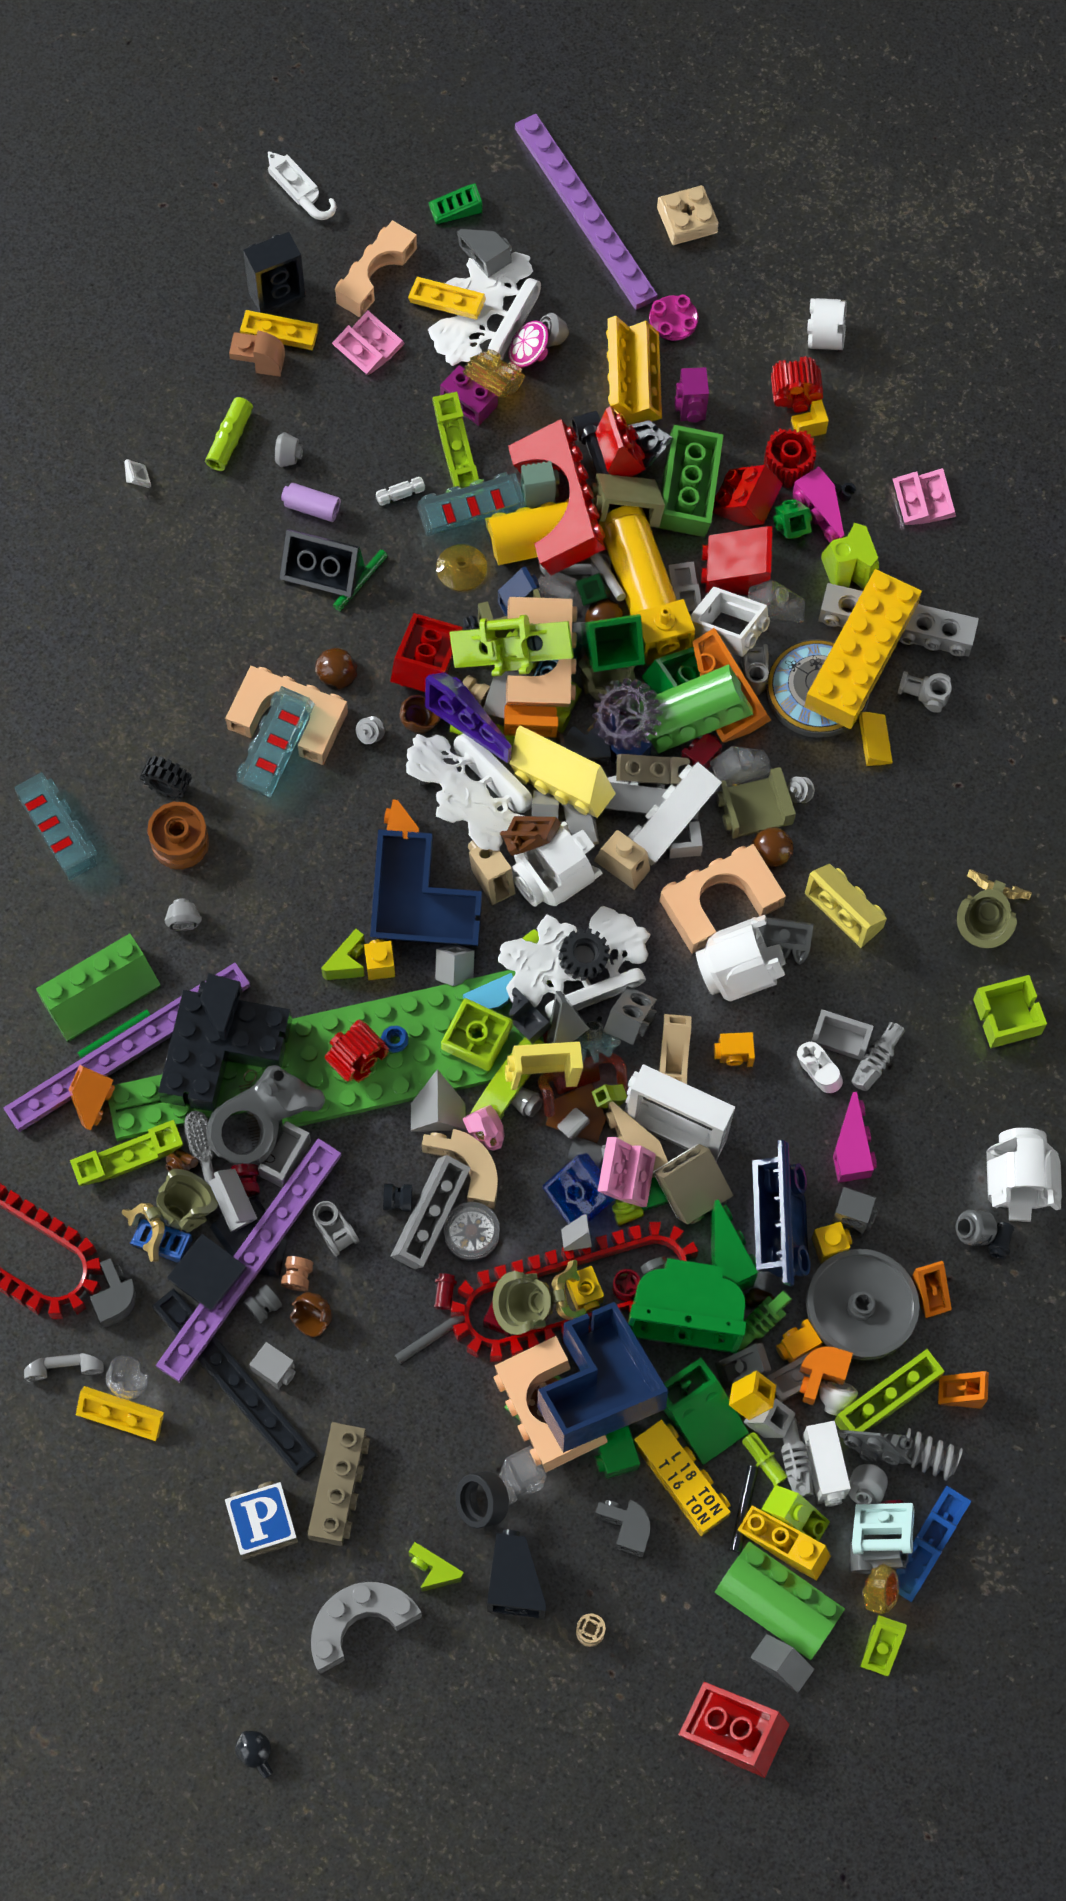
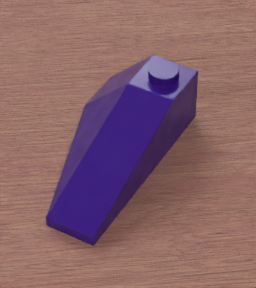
M445 672L428 675L426 677L425 707L508 763L511 760V744L463 682Z

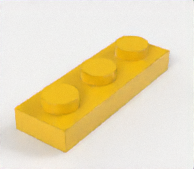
M421 277L416 278L408 296L410 303L476 320L486 301L484 293Z
M246 310L240 333L257 336L259 330L277 337L283 345L313 350L319 327L315 323Z
M84 1386L80 1391L76 1415L156 1441L160 1434L164 1412Z

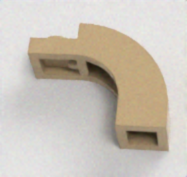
M664 1014L659 1072L687 1084L691 1016Z
M453 1129L451 1139H447V1136L441 1133L424 1134L422 1141L423 1153L439 1156L448 1155L470 1167L471 1181L467 1195V1204L495 1209L498 1192L497 1170L485 1146L473 1136Z

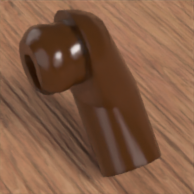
M759 1288L750 1289L749 1293L744 1296L745 1303L749 1307L760 1305L768 1296L773 1300L775 1299L771 1293Z

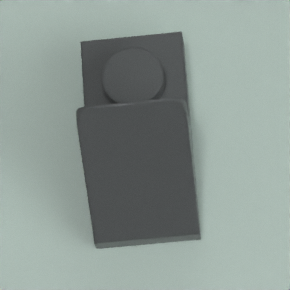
M763 1343L754 1344L715 1363L723 1390L732 1389V1383L756 1370L762 1375L771 1371Z

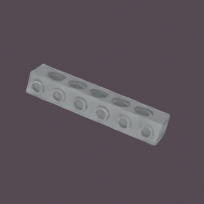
M827 583L818 621L830 627H844L851 612L848 613L842 609L849 608L853 610L863 591ZM918 604L899 641L907 645H921L933 651L942 650L950 652L954 656L969 657L979 618ZM918 626H925L928 630H921ZM943 632H950L953 636H946Z

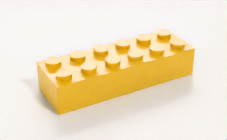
M875 569L810 687L804 707L852 729L916 610L922 590Z

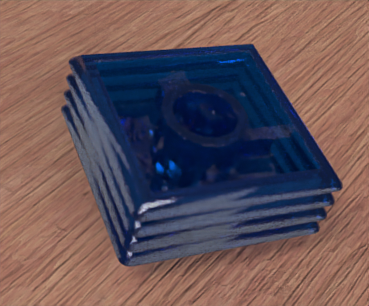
M588 1153L577 1155L542 1186L567 1224L587 1214L589 1222L615 1200V1198L598 1191L601 1171ZM580 1188L582 1190V1196H579L578 1194Z

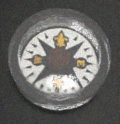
M465 1202L449 1212L444 1223V1240L447 1248L454 1256L465 1261H479L488 1257L497 1247L500 1227L497 1216L489 1207L478 1202Z

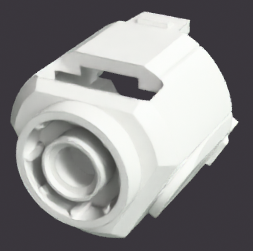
M565 821L562 822L550 843L514 855L516 864L511 867L515 885L524 898L533 906H537L541 902L557 906L593 883L603 873L599 868L591 866L585 855L595 846L584 830L571 836L568 824Z
M765 915L757 918L753 917L750 920L716 932L712 937H709L705 949L696 952L702 977L712 995L721 993L724 999L731 1002L777 985V978L785 975L782 966L786 964L780 944L767 947L758 928L766 925L767 918Z
M1014 1128L1000 1133L999 1143L992 1145L986 1151L988 1200L992 1203V1207L1008 1208L1009 1221L1022 1222L1031 1221L1032 1209L1051 1206L1055 1210H1061V1164L1058 1152L1047 1143V1134L1042 1130L1034 1128Z

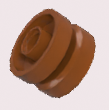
M171 802L162 805L154 811L148 821L147 833L157 860L162 865L171 869L182 870L199 863L207 853L209 846L207 827L200 811L186 802Z

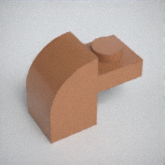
M258 330L257 336L234 332L229 356L233 360L254 362L255 370L258 374L281 377L285 351L283 343L277 337L267 332Z

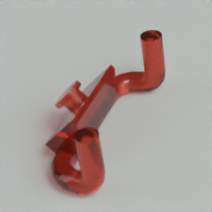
M600 1053L582 1059L583 1070L577 1087H566L564 1072L543 1073L538 1079V1087L543 1095L545 1116L553 1117L556 1114L554 1094L549 1082H554L558 1095L600 1081L598 1066L600 1064H613L616 1069L617 1085L623 1084L625 1091H627L628 1076L624 1060L614 1053Z

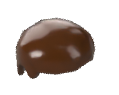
M603 599L592 603L588 607L585 622L624 617V613L619 604L610 599Z
M332 648L323 651L316 661L315 671L325 685L330 684L338 689H342L352 684L356 678L357 665L347 651L340 648Z
M421 695L410 696L401 704L400 720L404 727L413 733H427L440 722V717L425 707V697Z
M777 827L762 830L752 841V844H754L769 867L784 865L793 855L794 847L790 836L784 830Z
M306 1292L298 1296L292 1303L294 1310L290 1314V1318L296 1328L303 1334L314 1338L320 1336L330 1325L332 1310L329 1303L319 1294Z

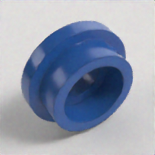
M400 1026L386 1028L381 1036V1039L389 1048V1052H401L408 1045V1034ZM392 1037H398L400 1039L398 1043L393 1044L390 1042Z

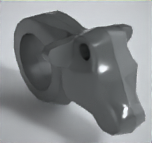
M278 1065L268 1066L262 1076L255 1081L256 1084L253 1087L229 1099L213 1111L207 1124V1139L210 1147L218 1157H222L231 1163L248 1164L256 1160L261 1164L270 1156L275 1148L279 1121L303 1111L315 1112L320 1110L325 1103L323 1092L308 1086ZM238 1111L251 1113L257 1119L260 1127V1137L257 1144L250 1151L242 1154L231 1152L224 1145L221 1137L225 1119Z

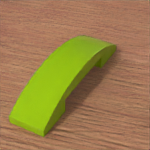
M452 392L432 398L435 415L456 495L460 496L481 491L476 465L473 462L463 422V413L458 393Z
M524 1038L518 1045L532 1044ZM538 1039L534 1044H545V1043L542 1042L540 1039ZM506 1060L482 1093L471 1113L491 1105L501 1120L504 1116L503 1113L531 1074H522L518 1089L511 1090V1082H506L505 1079Z
M174 1119L148 1129L149 1133L99 1153L95 1150L70 1160L79 1186L98 1183L137 1170L184 1146Z

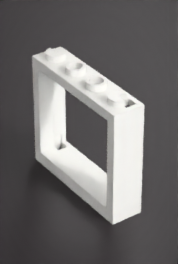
M643 1064L639 1073L635 1071L629 1080L628 1097L625 1102L627 1105L624 1111L649 1133L681 1148L689 1150L698 1143L710 1149L715 1161H717L728 1138L735 1106ZM643 1097L651 1101H654L664 1107H667L677 1113H680L692 1120H695L705 1126H708L713 1130L711 1131L666 1109H663L653 1103H650L644 1100Z

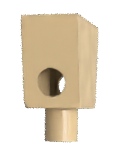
M618 830L605 843L594 859L596 863L633 890L650 872L647 851Z
M472 840L468 844L471 869L491 905L514 895L515 888L512 868L500 850L481 849Z

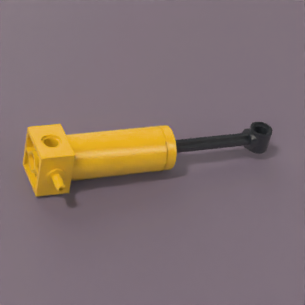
M593 411L572 417V428L577 435V441H581L583 445L587 446L596 473L609 474L595 434L601 421L598 412ZM609 504L610 512L607 513L605 522L599 521V524L605 533L603 540L619 584L626 594L625 600L630 614L641 615L645 657L643 667L650 666L657 658L693 647L692 641H694L695 628L684 599H676L643 508Z

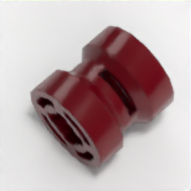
M256 1164L234 1165L231 1169H236L247 1196L259 1195L260 1185L257 1183L256 1178L259 1175V1166Z
M631 1269L620 1270L613 1280L612 1292L614 1297L623 1303L634 1300L638 1284L641 1280L640 1276Z

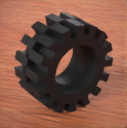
M150 756L140 775V780L143 781L144 785H149L148 788L151 790H156L158 794L162 793L165 797L170 796L172 799H181L192 777L189 772H186L185 768H180L178 763L174 764L172 760H165L164 757Z
M578 928L576 933L573 930L569 936L565 937L558 955V959H561L560 966L561 968H566L564 972L567 975L571 972L573 974L572 978L575 980L578 976L581 977V981H585L587 977L592 980L596 975L599 976L607 964L610 948L609 945H605L607 941L605 937L599 938L601 933L598 931L592 934V929L587 928L586 932H583V928ZM578 946L589 947L594 953V959L589 963L578 961L574 955L575 948Z

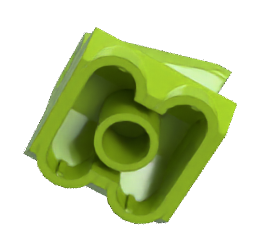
M854 523L847 537L833 540L821 555L830 584L849 588L851 581H854L864 590L874 570H879L878 556L867 527L861 524Z

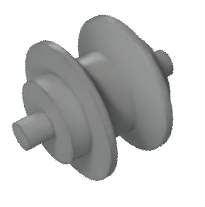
M374 716L361 719L356 725V735L364 744L378 742L385 734L383 722Z
M793 777L786 784L791 800L794 803H807L814 796V784L807 777Z

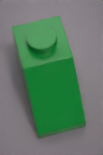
M627 1425L606 1434L607 1443L599 1446V1455L595 1456L599 1473L604 1472L606 1479L638 1470L640 1461L629 1426Z

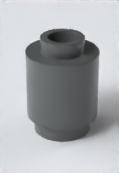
M575 1138L567 1159L572 1160L575 1165L598 1173L600 1168L602 1169L603 1164L602 1145L584 1138L582 1140Z

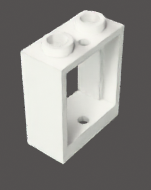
M713 587L690 615L695 628L694 640L715 627L729 652L741 657L754 647L757 638L768 629L770 624L767 605L717 587ZM721 612L749 622L740 635L711 625Z
M835 1421L806 1426L802 1440L807 1448L817 1504L825 1503L826 1507L842 1504V1499L846 1498L851 1488Z

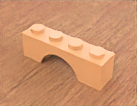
M393 220L387 227H383L378 234L377 240L367 246L359 262H354L345 279H341L335 287L336 304L361 318L375 301L374 286L370 282L372 274L377 269L386 265L403 266L417 249V235Z

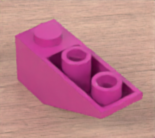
M817 467L795 481L793 498L809 507L812 523L819 525L823 530L825 538L831 543L833 540L843 538L844 531L835 485L823 470Z
M857 1092L852 1093L833 1154L838 1183L871 1178L874 1168H877L875 1153L870 1152L868 1142H871L870 1129L868 1126H864L862 1116H865L864 1102L858 1099Z

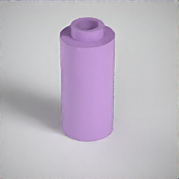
M291 483L289 487L285 486L281 496V500L284 501V507L330 522L335 521L341 503L339 497L296 483Z

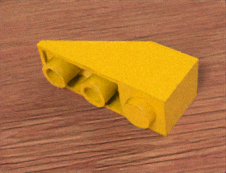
M751 1506L737 1529L740 1533L792 1568L816 1581L831 1557L826 1545L754 1506Z

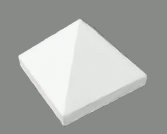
M128 459L125 460L126 482L150 488L151 483L146 466Z

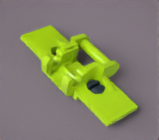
M527 615L501 620L482 618L479 624L480 629L450 632L455 668L495 665L494 670H492L493 677L502 676L505 671L519 670V674H529L533 669L534 661L574 658L569 621L530 624ZM520 628V636L500 638L495 636L496 630ZM481 643L487 646L488 653L482 650Z

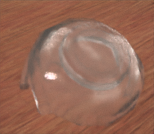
M117 1356L111 1361L105 1381L107 1387L114 1395L125 1400L137 1399L146 1392L148 1374H142L141 1362L129 1356Z

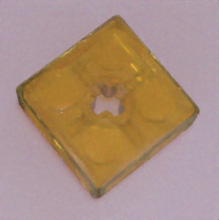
M492 349L470 357V361L467 362L468 365L465 366L466 369L463 370L464 375L500 398H505L517 392L518 388L521 387L520 384L523 383L522 379L525 378V375L521 373V367L512 362L507 364L500 359L501 355Z

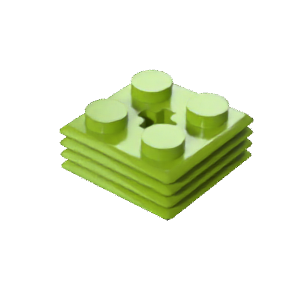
M465 998L441 1041V1049L486 1071H490L513 1027V1020ZM477 1031H481L482 1038L474 1039L471 1033L476 1034Z

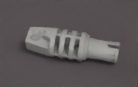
M890 1022L882 1037L872 1043L871 1048L867 1051L868 1054H865L863 1060L859 1063L851 1081L856 1088L868 1091L882 1075V1071L885 1070L886 1065L889 1064L890 1059L894 1056L893 1049L905 1032L902 1026Z
M793 1418L783 1438L784 1445L781 1449L783 1462L792 1491L799 1493L803 1497H809L813 1495L812 1471L806 1444L800 1441L797 1420Z

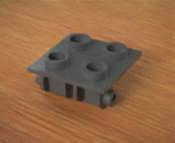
M837 1430L838 1435L844 1439V1444L860 1453V1458L867 1462L885 1461L892 1465H898V1463L911 1464L912 1462L906 1456L907 1450L912 1445L911 1440L906 1435Z

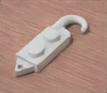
M268 152L269 174L298 205L300 204L310 216L318 220L329 219L335 214L337 206L333 198L329 199L331 207L328 211H319L313 205L319 196L317 185L288 155L282 156Z

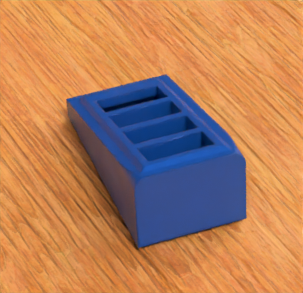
M141 1218L130 1243L132 1246L143 1249V1245L150 1241L152 1227L148 1220ZM164 1226L165 1231L159 1246V1256L179 1263L188 1252L193 1240L192 1235ZM145 1229H151L146 1241H140ZM167 1235L170 1238L166 1247L162 1248L161 1245ZM175 1239L180 1240L175 1252L171 1251Z

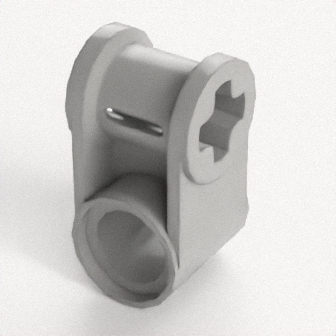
M763 644L762 647H753L743 657L740 656L743 675L756 695H760L766 690L768 681L769 654L767 644ZM752 677H758L761 680L756 681L753 680Z
M322 1201L315 1206L313 1210L314 1223L335 1257L340 1255V1251L350 1244L360 1242L351 1225L344 1219L332 1202ZM323 1211H330L334 1215L328 1222L321 1221L318 1216Z

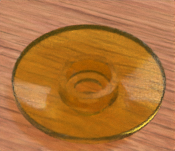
M458 544L445 549L440 554L436 563V572L439 580L446 587L456 591H468L480 585L487 573V562L484 555L477 548L466 544ZM466 562V564L463 566H460L457 563Z

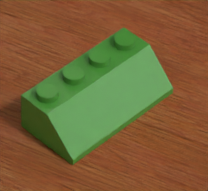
M129 933L37 987L36 990L66 1041L69 1042L157 990L161 985L143 952Z

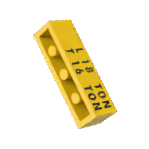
M661 1419L634 1439L635 1448L702 1537L729 1517L731 1512L728 1508L731 1505L721 1492L717 1494L711 1486L713 1480L704 1469L700 1471L695 1465L694 1461H696V1458L687 1446L683 1448L677 1440L679 1435L670 1423L666 1425Z

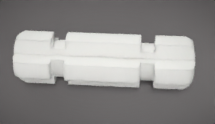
M416 477L411 479L412 482L410 483L405 481L389 487L387 491L386 489L377 491L376 498L378 503L385 505L390 503L389 500L394 502L411 496L412 492L417 494L424 491L425 484L423 479Z

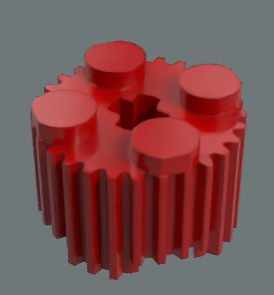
M805 356L800 357L798 362L795 360L794 362L789 361V363H786V360H780L779 363H775V366H772L771 383L775 406L787 407L788 409L792 407L794 412L800 413L807 411L812 401L823 398L821 369L818 365L816 366L815 359Z
M780 428L778 432H774V435L771 434L770 441L767 442L764 465L783 483L782 487L784 488L793 487L795 481L814 469L816 446L813 445L814 438H811V434L807 435L806 430L804 432H797L796 429L794 431H791V429L786 431Z
M359 1019L350 1027L346 1034L339 1032L330 1040V1044L333 1047H331V1050L327 1052L324 1058L345 1081L349 1082L354 1079L360 1083L361 1080L363 1081L372 1073L370 1068L377 1059L383 1060L387 1056L389 1048L363 1020Z

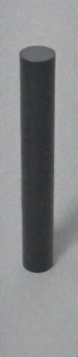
M748 1465L730 1546V1550L734 1552H741L745 1535L737 1529L751 1507L759 1469L755 1466Z

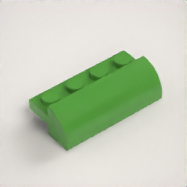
M728 664L635 703V714L646 741H651L657 752L661 753L753 715V708L741 690L740 681Z
M750 1541L715 1590L717 1595L793 1647L810 1661L845 1610V1608Z

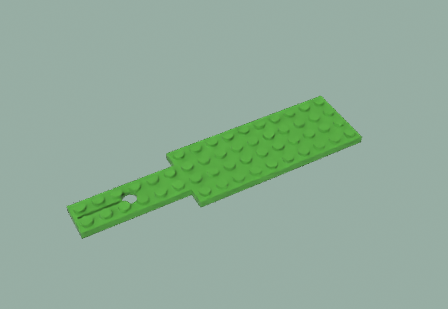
M512 970L467 979L457 986L444 984L293 1018L288 1041L285 1043L286 1050L281 1068L308 1086L321 1090L325 1097V1103L318 1111H303L282 1119V1123L284 1124L287 1121L300 1127L413 1101L437 1069L455 1091L490 1083L507 1060V1057L512 1053L513 1047L518 1046L525 1038L514 1025L490 1071H486L442 1050L441 1041L463 1001V994L512 973L514 977L516 972ZM509 999L508 1004L495 1012L512 1019L510 1017V1009L513 1006L511 999ZM359 1019L363 1020L380 1038L384 1030L390 1026H400L406 1030L409 1038L407 1047L398 1053L388 1052L383 1060L378 1058L370 1068L372 1073L363 1081L361 1080L360 1083L354 1079L349 1082L345 1081L324 1058L327 1052L331 1050V1047H333L330 1044V1040L339 1032L346 1034L350 1027ZM477 1031L476 1034L471 1033L474 1039L482 1038L481 1031ZM396 1036L390 1039V1042L393 1044L400 1041ZM541 1036L539 1039L544 1042L543 1036ZM227 1061L216 1108L237 1096L240 1092L247 1090L243 1088L254 1086L256 1084L255 1081L262 1076L266 1068ZM248 1070H255L257 1077L251 1083L252 1085L242 1086L249 1084L244 1081V1074ZM248 1072L245 1080L252 1081L255 1078V1072ZM162 1074L114 1085V1091L108 1100L117 1141L149 1133L148 1129L173 1119L177 1128L185 1126V1118L192 1111L202 1112L209 1121L213 1112L191 1108L187 1103L186 1107L158 1102L161 1101L158 1090ZM238 1111V1112L232 1113L231 1115L244 1113V1112H246V1111Z

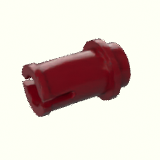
M441 1273L435 1279L437 1291L434 1308L451 1310L454 1286L457 1285V1281H455L454 1275Z

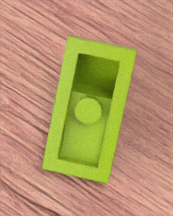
M355 929L322 966L321 970L324 979L335 980L364 976L363 966L353 959V957L357 959L365 949L363 933Z
M414 1542L409 1550V1557L413 1558L411 1563L423 1571H426L427 1568L431 1570L421 1586V1591L459 1583L463 1580V1571Z
M879 1615L876 1624L872 1626L861 1667L889 1676L907 1625Z

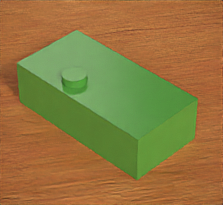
M674 425L670 434L673 440L667 446L661 487V496L665 507L660 526L656 528L705 537L712 520L723 434Z

